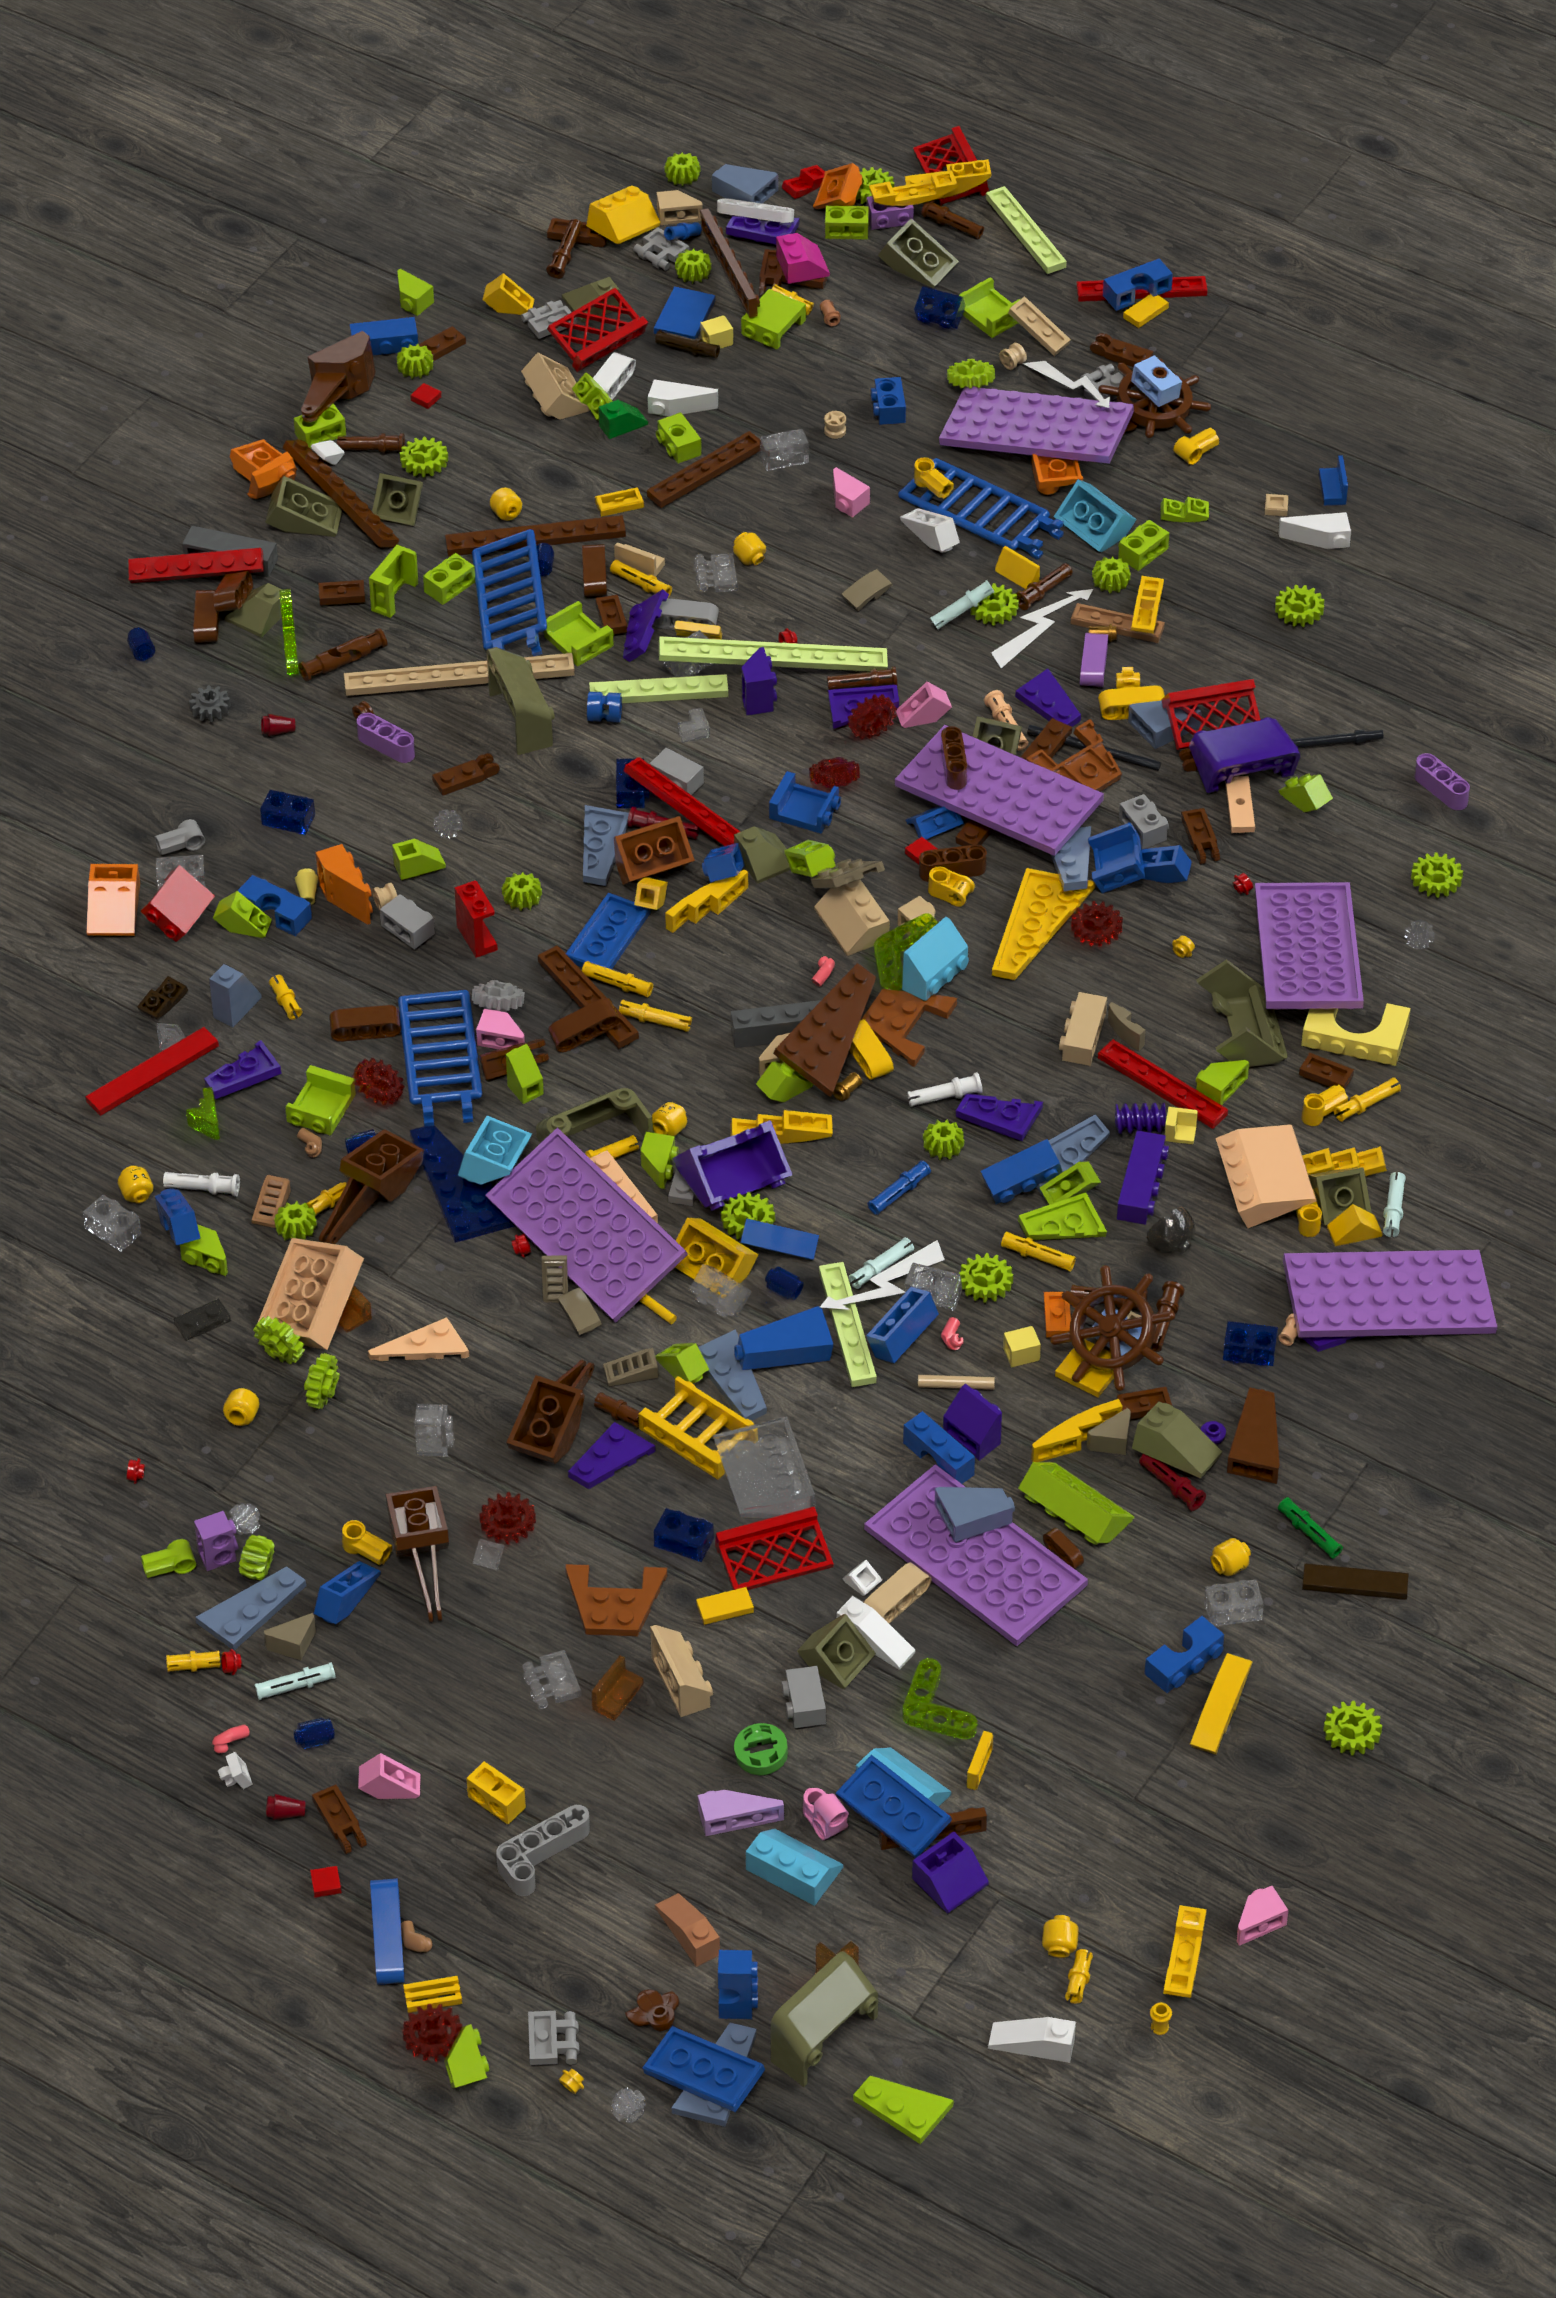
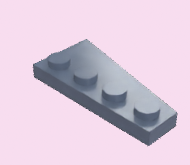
M585 805L583 882L607 885L615 863L614 837L626 833L629 813Z
M1091 826L1079 828L1055 856L1051 855L1064 891L1087 889L1090 853L1088 838L1091 837Z
M1093 1115L1048 1140L1060 1162L1062 1172L1076 1163L1086 1160L1109 1137L1110 1131L1096 1115ZM1044 1181L1036 1186L1037 1190L1042 1194L1043 1197L1044 1195L1040 1190V1187L1049 1181Z
M735 1329L698 1348L710 1369L705 1372L734 1411L743 1418L752 1421L767 1414V1407L752 1369L742 1370L740 1361L735 1359L734 1346L738 1345L739 1340Z
M285 1567L196 1616V1623L229 1648L236 1650L306 1587V1580L290 1568Z
M729 2023L715 2044L749 2058L757 2035L756 2029ZM684 2090L672 2106V2114L724 2127L731 2111Z

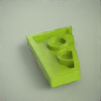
M1086 1192L1021 1214L1018 1217V1222L1026 1237L1033 1240L1106 1237L1107 1234Z
M869 2076L853 2094V2101L919 2144L925 2140L954 2106V2100L873 2076Z

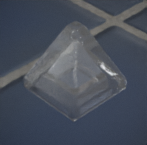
M158 1023L156 1026L159 1049L161 1051L186 1038L178 1024Z
M479 1539L472 1564L498 1571L505 1545Z

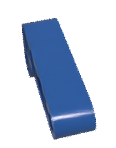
M398 1878L371 1880L377 1985L405 1983Z

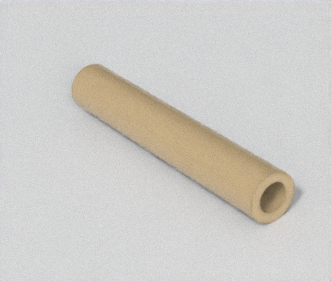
M918 1375V1387L960 1389L966 1383L972 1389L994 1390L995 1377Z

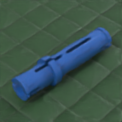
M921 1160L908 1172L904 1171L901 1173L898 1180L868 1202L870 1211L878 1215L906 1191L913 1190L920 1180L931 1173L929 1165Z

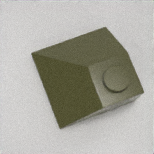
M610 277L564 293L562 294V299L572 311H575L613 288H616L619 293L620 289ZM614 296L607 299L608 305L618 307L619 302ZM593 307L590 309V314L602 316L603 309ZM606 310L605 314H608L613 311ZM578 317L582 323L586 321L585 318Z
M380 473L372 512L383 520L415 526L423 482Z
M270 583L262 585L251 591L240 609L231 610L225 616V621L262 638L288 612L287 591Z
M977 716L973 737L1016 755L1022 726Z
M756 826L734 834V844L739 843L745 864L744 867L757 884L791 870L784 852L787 848L776 834Z
M1364 1167L1331 1170L1309 1175L1318 1207L1322 1211L1321 1220L1323 1225H1328L1352 1204L1371 1213Z
M846 1614L839 1616L814 1632L797 1650L809 1667L817 1666L820 1676L842 1689L849 1685L876 1654Z

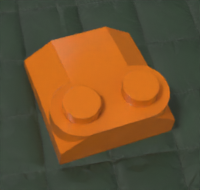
M851 163L825 171L813 208L853 206L856 202L857 192L862 185V175L860 174L859 167Z
M263 439L231 449L230 459L233 463V468L251 481L252 472L279 457L282 453Z
M285 452L251 473L252 477L249 492L247 493L250 498L258 499L272 494L283 476L295 480L297 468L290 454Z
M1032 454L1033 474L1039 492L1050 495L1056 493L1061 486L1075 484L1078 479L1083 481L1078 460Z

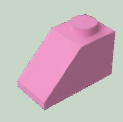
M837 467L833 469L835 507L841 512L854 517L870 504V487Z
M926 682L895 711L901 726L908 728L937 722L952 706L946 691Z
M489 1009L483 1010L476 1029L477 1046L503 1049L525 1042L523 1032L508 1013Z
M380 1753L359 1766L358 1789L377 1799L418 1798L420 1796V1773Z
M1273 1886L1257 1889L1248 1896L1238 1925L1237 1943L1239 1946L1287 1925L1288 1909Z

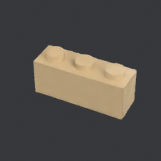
M1079 992L1077 1000L1072 1001L1070 1007V1015L1072 1017L1071 1019H1066L1064 1029L1066 1036H1061L1059 1050L1063 1051L1062 1061L1091 1066L1106 1016L1107 997Z

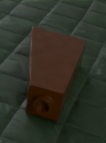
M1249 1387L1228 1456L1227 1473L1277 1484L1280 1462L1275 1395L1273 1392L1264 1389Z

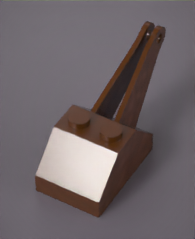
M364 331L308 356L312 384L301 408L303 421H316L337 399H352L369 391L376 372L370 336Z
M384 1129L343 1157L339 1171L349 1180L319 1236V1242L336 1244L379 1196L391 1202L404 1193L422 1163L424 1149Z
M580 1360L556 1381L535 1375L506 1442L508 1448L556 1464L570 1450L579 1429L585 1398L583 1389L593 1374L594 1363L589 1362L586 1365L585 1360Z
M437 1486L386 1494V1502L396 1557H412L426 1605L428 1620L433 1622L431 1603L417 1555L418 1553L430 1552L434 1602L437 1619L441 1621L442 1613L439 1601L436 1552L448 1549L449 1536Z

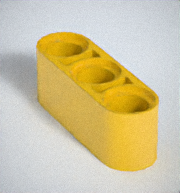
M1160 686L1108 689L1099 694L1098 700L1104 719L1121 720L1128 719L1129 705L1161 701L1165 694Z
M864 1019L860 1020L849 1049L850 1053L869 1080L893 1072V1062L888 1052Z

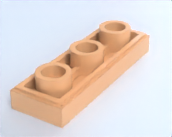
M1233 776L1231 783H1226L1225 781L1231 833L1255 832L1249 776Z

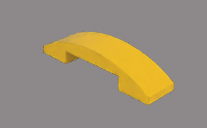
M952 170L931 174V181L892 187L890 181L869 185L874 202L890 206H908L928 202L957 188V182Z
M1179 1906L1163 1994L1191 1998L1207 1909Z

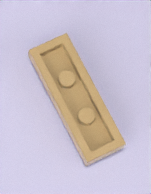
M1025 296L1009 309L1008 313L1054 356L1069 345L1071 339Z

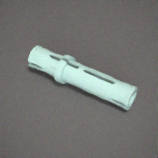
M986 580L972 591H966V595L933 617H930L936 628L939 630L971 607H977L980 601L995 593L989 582Z
M1396 1172L1392 1173L1389 1179L1387 1207H1385L1383 1213L1385 1218L1383 1233L1388 1237H1391L1392 1229H1394L1393 1237L1398 1236L1400 1220L1403 1218L1401 1207L1406 1177L1398 1172L1397 1180H1395Z
M905 1237L874 1260L866 1261L864 1267L849 1275L850 1282L859 1278L852 1286L859 1289L870 1278L881 1273L914 1250L913 1244L904 1248L911 1241Z
M330 1662L329 1664L311 1669L305 1667L303 1671L259 1684L256 1683L255 1689L258 1699L261 1700L262 1698L305 1686L312 1688L313 1684L335 1679L336 1676L332 1662ZM318 1673L320 1674L319 1676H316V1677H312V1678H308V1679H305V1680H302V1681H298V1679H301V1678H304V1677H308V1676L315 1675V1674H318ZM293 1681L291 1684L271 1689L272 1686Z

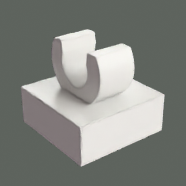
M236 1752L227 1755L226 1759L229 1766L218 1770L220 1779L225 1780L226 1786L229 1787L238 1783L245 1789L253 1785L246 1763Z

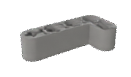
M582 1805L570 1806L498 1846L496 1850L497 1870L516 1895L528 1896L534 1892L536 1888L534 1866L588 1836L590 1832L588 1809Z

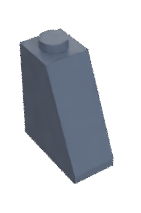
M725 164L719 170H716L711 178L712 192L726 199L762 204L778 191V174L770 171Z
M1162 701L1129 705L1128 722L1154 749L1174 740L1167 709L1163 708ZM1197 705L1194 712L1202 716L1201 709ZM1181 708L1174 709L1176 718L1184 722L1188 713ZM1192 716L1186 723L1194 730L1200 727V721ZM1183 729L1180 733V736L1188 734L1189 732Z
M225 964L209 979L213 1017L231 1027H234L262 998L261 993L243 973Z
M935 1488L934 1504L955 1542L1012 1523V1515L1015 1512L1014 1502L1011 1497L1007 1498L1002 1488Z

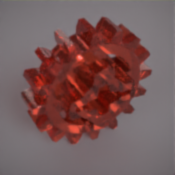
M874 694L872 699L865 697L864 703L858 702V708L851 709L853 715L848 716L850 722L847 724L856 737L859 736L861 739H864L867 736L868 739H871L875 734L880 736V731H887V725H893L894 722L891 719L897 717L895 713L897 709L889 697L885 698L881 694L878 698Z
M843 757L823 759L818 764H812V767H809L810 781L815 784L822 783V786L825 785L827 788L846 786L860 778V767L855 761L848 762Z
M1092 901L1091 906L1083 903V909L1077 907L1076 914H1072L1071 930L1074 931V937H1080V942L1089 941V946H1092L1094 942H1097L1098 946H1102L1104 941L1107 944H1111V938L1117 940L1118 934L1122 933L1123 917H1120L1119 910L1113 911V905L1105 907V902L1103 901L1100 905Z
M366 1058L363 1059L362 1062H359L352 1075L356 1079L353 1084L360 1086L358 1092H363L366 1095V1099L373 1098L374 1103L381 1101L383 1105H386L387 1102L392 1105L395 1100L399 1099L405 1088L401 1084L403 1078L397 1077L399 1072L393 1070L391 1064L384 1065L381 1059L379 1062H376L374 1058H371L369 1061Z
M507 1492L506 1497H502L498 1493L496 1500L488 1498V1505H482V1513L479 1514L481 1530L486 1531L487 1538L495 1536L496 1543L501 1539H504L505 1544H508L510 1539L518 1543L519 1536L527 1538L528 1531H533L534 1523H536L534 1505H529V1499L521 1500L520 1494L511 1497L510 1492Z
M431 2003L427 2005L426 2010H423L420 2006L417 2007V2014L409 2013V2021H404L403 2041L406 2042V2049H413L414 2057L420 2053L423 2054L424 2061L429 2056H433L434 2061H438V2055L441 2054L446 2058L448 2050H451L462 2029L459 2015L453 2016L452 2008L443 2011L442 2004H439L436 2009L432 2008ZM448 2026H449L450 2029H451L450 2035L448 2034V2031H447V2027H448ZM416 2030L418 2031V2035H419L418 2038H416V2036H415V2031H416Z

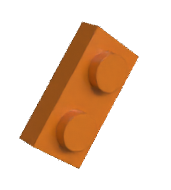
M1044 1292L1046 1337L1070 1332V1304L1063 1300V1292Z

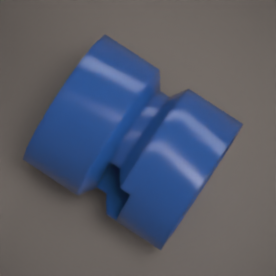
M589 691L587 721H601L603 718L607 722L621 721L622 693L608 692L604 696L602 692ZM604 704L609 705L608 710H604Z

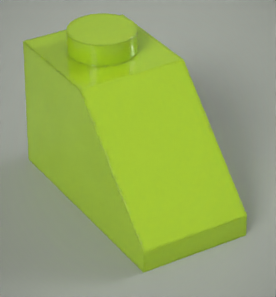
M402 269L397 271L401 308L418 316L434 303L433 286Z
M1239 1060L1211 1063L1205 1070H1201L1196 1077V1090L1218 1104L1223 1105L1248 1079L1249 1062Z
M1089 1161L1078 1162L1041 1186L1040 1190L1050 1205L1085 1193L1100 1184L1101 1181Z
M696 1343L673 1344L655 1356L656 1360L674 1378L679 1376L691 1383L700 1381L703 1378L702 1374L710 1370Z

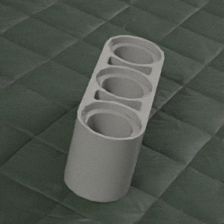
M667 598V601H662L659 607L662 613L653 625L657 628L675 630V621L677 620L716 625L719 609L712 603Z

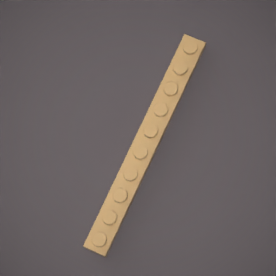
M572 653L524 657L530 661L533 670L532 674L535 679L575 676ZM487 661L344 673L346 696L488 683Z

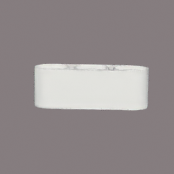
M614 352L593 379L613 400L632 376L636 361L633 358Z

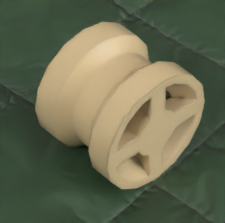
M1013 343L1009 346V349H1003L999 353L1001 363L1009 370L1016 368L1017 364H1022L1027 360L1026 352L1019 343Z
M840 411L828 412L824 417L825 435L833 439L843 437L846 434L845 414Z
M392 883L385 884L383 888H372L373 899L379 911L397 897Z

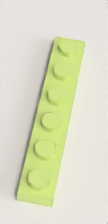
M1005 186L986 192V200L1047 274L1066 268L1067 261Z
M727 674L589 682L591 692H602L604 696L608 692L622 693V703L728 697Z
M844 1262L819 1266V1274L826 1299L828 1296L834 1300L853 1296ZM855 1302L844 1304L850 1310L829 1308L851 1387L876 1383L877 1376Z

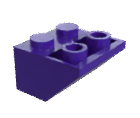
M760 647L741 667L742 702L746 716L773 712V702H777L776 690L773 688V686L777 685V678L775 672H771V657L766 656L764 647Z
M965 1383L943 1416V1429L979 1461L1001 1444V1410L997 1405L991 1404L983 1398L978 1390H973Z
M952 1832L913 1860L912 1879L947 1914L989 1885V1881L973 1850L955 1832Z

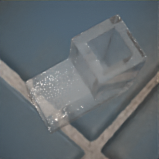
M703 708L688 710L689 721L678 723V734L681 742L685 743L710 738V727Z

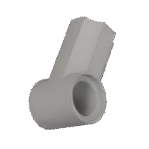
M192 819L183 821L178 826V829L154 836L160 855L185 847L188 850L194 851L200 849L205 843V838L197 822Z

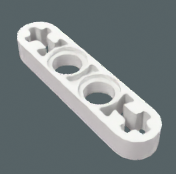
M735 199L717 200V212L722 214L782 223L794 221V209Z

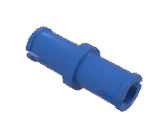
M682 222L676 226L666 227L664 229V236L667 240H686L691 236L700 235L702 228L698 222L691 224Z

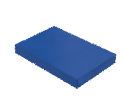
M674 286L654 326V334L662 330L696 339L701 331L700 322L706 321L715 303V295Z

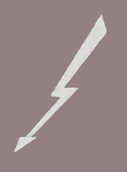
M1046 361L1022 363L1071 389L1083 385L1100 401L1095 405L1109 408L1110 397L1104 399L1087 376L1073 382Z
M1093 589L1066 592L1073 596L1020 617L1038 624L991 652L1000 668L1005 666L1055 622L1043 616L1079 598L1088 600Z
M938 1240L869 1279L881 1288L840 1300H834L828 1296L820 1308L850 1310L844 1304L906 1293L888 1281L945 1260Z

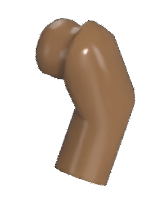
M301 1128L297 1138L307 1144L305 1152L309 1157H317L322 1151L321 1138L306 1128Z
M412 1921L401 1923V1934L405 1948L419 1953L431 1950L432 1940L424 1935L415 1933Z

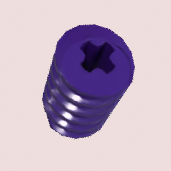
M1123 1103L1121 1110L1115 1104V1126L1119 1134H1122L1124 1127L1127 1128L1129 1134H1132L1134 1127L1138 1131H1143V1128L1146 1127L1149 1133H1152L1153 1127H1156L1158 1134H1161L1163 1127H1165V1103L1161 1104L1160 1110L1156 1103H1152L1150 1110L1146 1103L1142 1104L1140 1110L1136 1103L1132 1104L1131 1110H1129L1126 1103Z

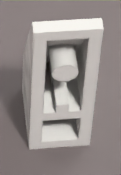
M654 379L648 394V413L672 416L680 412L688 414L718 408V389Z
M919 508L900 517L901 521L931 549L947 552L952 549V546L960 543L953 518Z
M1346 512L1280 518L1279 537L1325 549L1350 547L1351 529Z
M854 1596L837 1612V1618L846 1614L874 1650L875 1655L900 1670L915 1654V1649L872 1607Z
M1052 2017L993 2022L988 2049L1070 2063L1075 2041L1076 2022Z

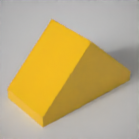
M1354 1204L1327 1225L1335 1246L1382 1237L1383 1234L1375 1215Z

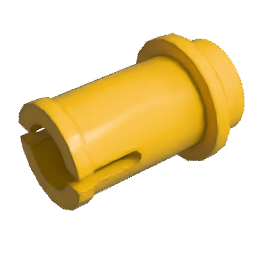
M1160 2002L1152 2006L1150 2010L1152 2019L1151 2030L1154 2029L1153 2033L1157 2035L1167 2033L1169 2030L1168 2022L1172 2017L1171 2008L1167 2004Z

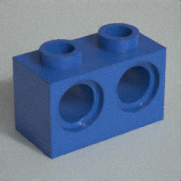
M901 377L875 379V387L871 388V400L876 402L873 403L874 416H878L879 425L906 423V405Z
M739 843L712 849L705 857L704 863H702L704 875L709 876L710 882L737 876L745 866Z

